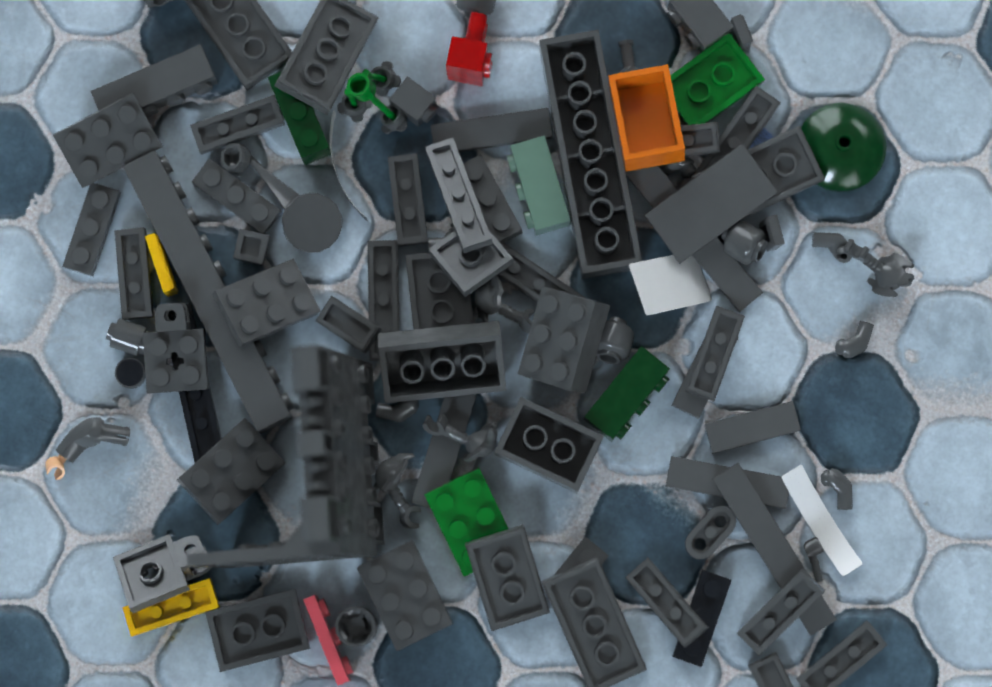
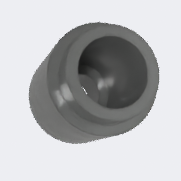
M119 319L117 323L112 322L110 324L106 339L110 340V347L135 356L139 354L144 355L142 333H148L149 331H147V327Z

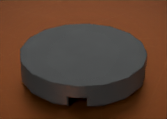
M305 193L294 197L285 207L282 215L284 235L295 248L307 253L321 252L329 248L338 239L342 229V216L338 206L329 197L319 193Z

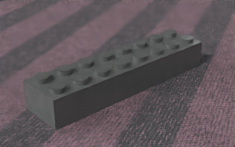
M599 29L539 40V51L581 279L630 271L629 264L641 262L642 258Z

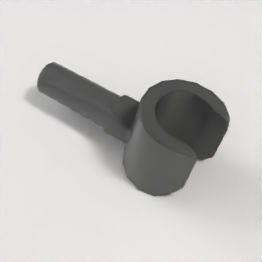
M814 537L805 542L804 549L812 565L815 581L821 582L823 579L816 555L824 552L818 538Z

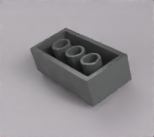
M499 321L378 333V351L385 403L507 391Z

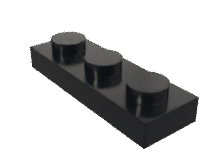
M706 570L701 571L690 606L709 628L687 648H684L677 640L672 657L702 667L731 579Z

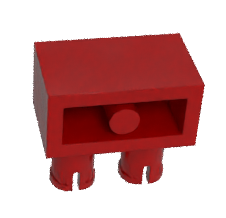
M471 12L466 36L464 38L452 36L446 62L448 80L483 87L484 78L490 79L493 54L488 53V43H485L488 28L487 15Z

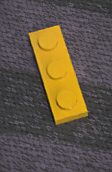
M208 578L190 584L189 591L135 613L131 612L129 606L122 607L131 637L220 608L212 579Z

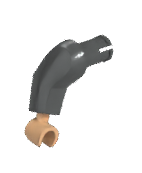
M101 417L88 418L72 428L56 449L59 453L58 457L53 456L47 459L45 463L46 473L48 474L51 469L56 467L57 469L54 473L55 480L63 478L65 475L64 462L66 460L73 463L86 448L96 446L101 441L127 446L129 439H126L124 436L130 437V427L105 424Z

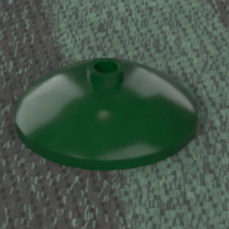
M848 103L829 104L814 111L801 127L825 177L823 182L817 184L822 188L837 192H847L861 188L877 175L884 163L886 156L884 132L878 121L861 107ZM839 139H847L849 146H840Z

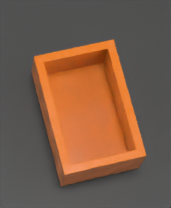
M668 64L608 75L625 172L685 161V146Z

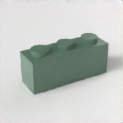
M545 135L510 145L511 154L507 155L506 158L511 173L517 172L519 183L515 184L519 201L525 200L528 211L523 212L527 228H533L535 236L570 226V217Z

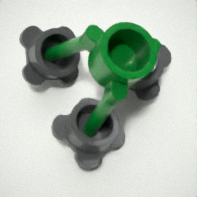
M384 61L381 66L375 67L371 72L365 69L362 73L352 75L347 82V89L344 90L345 95L342 98V102L337 105L338 112L350 116L353 122H360L363 120L365 111L374 104L382 111L380 120L384 124L382 131L385 134H390L392 131H405L408 127L407 115L393 104L385 106L375 96V93H377L378 96L385 97L393 87L400 86L401 78L395 74L393 64L389 61Z

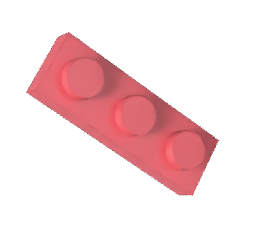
M317 595L303 599L337 686L351 681L349 674L354 673L347 655L341 656L338 645H341L342 641L338 638L335 627L330 628L326 617L331 614L325 599L319 600Z

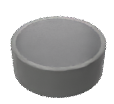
M135 358L121 360L115 369L116 380L120 385L129 389L141 386L146 379L144 364Z

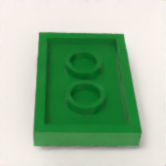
M730 33L670 75L678 116L685 125L709 123L765 81L764 77Z
M479 467L424 493L464 577L473 573L465 543L509 529Z

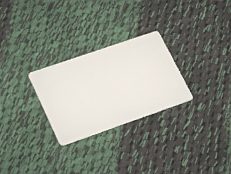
M673 255L629 264L647 316L712 301L701 267L693 256H690L681 264L678 263Z

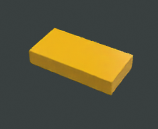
M152 233L145 236L163 293L167 297L178 294L179 291L165 249L158 235Z

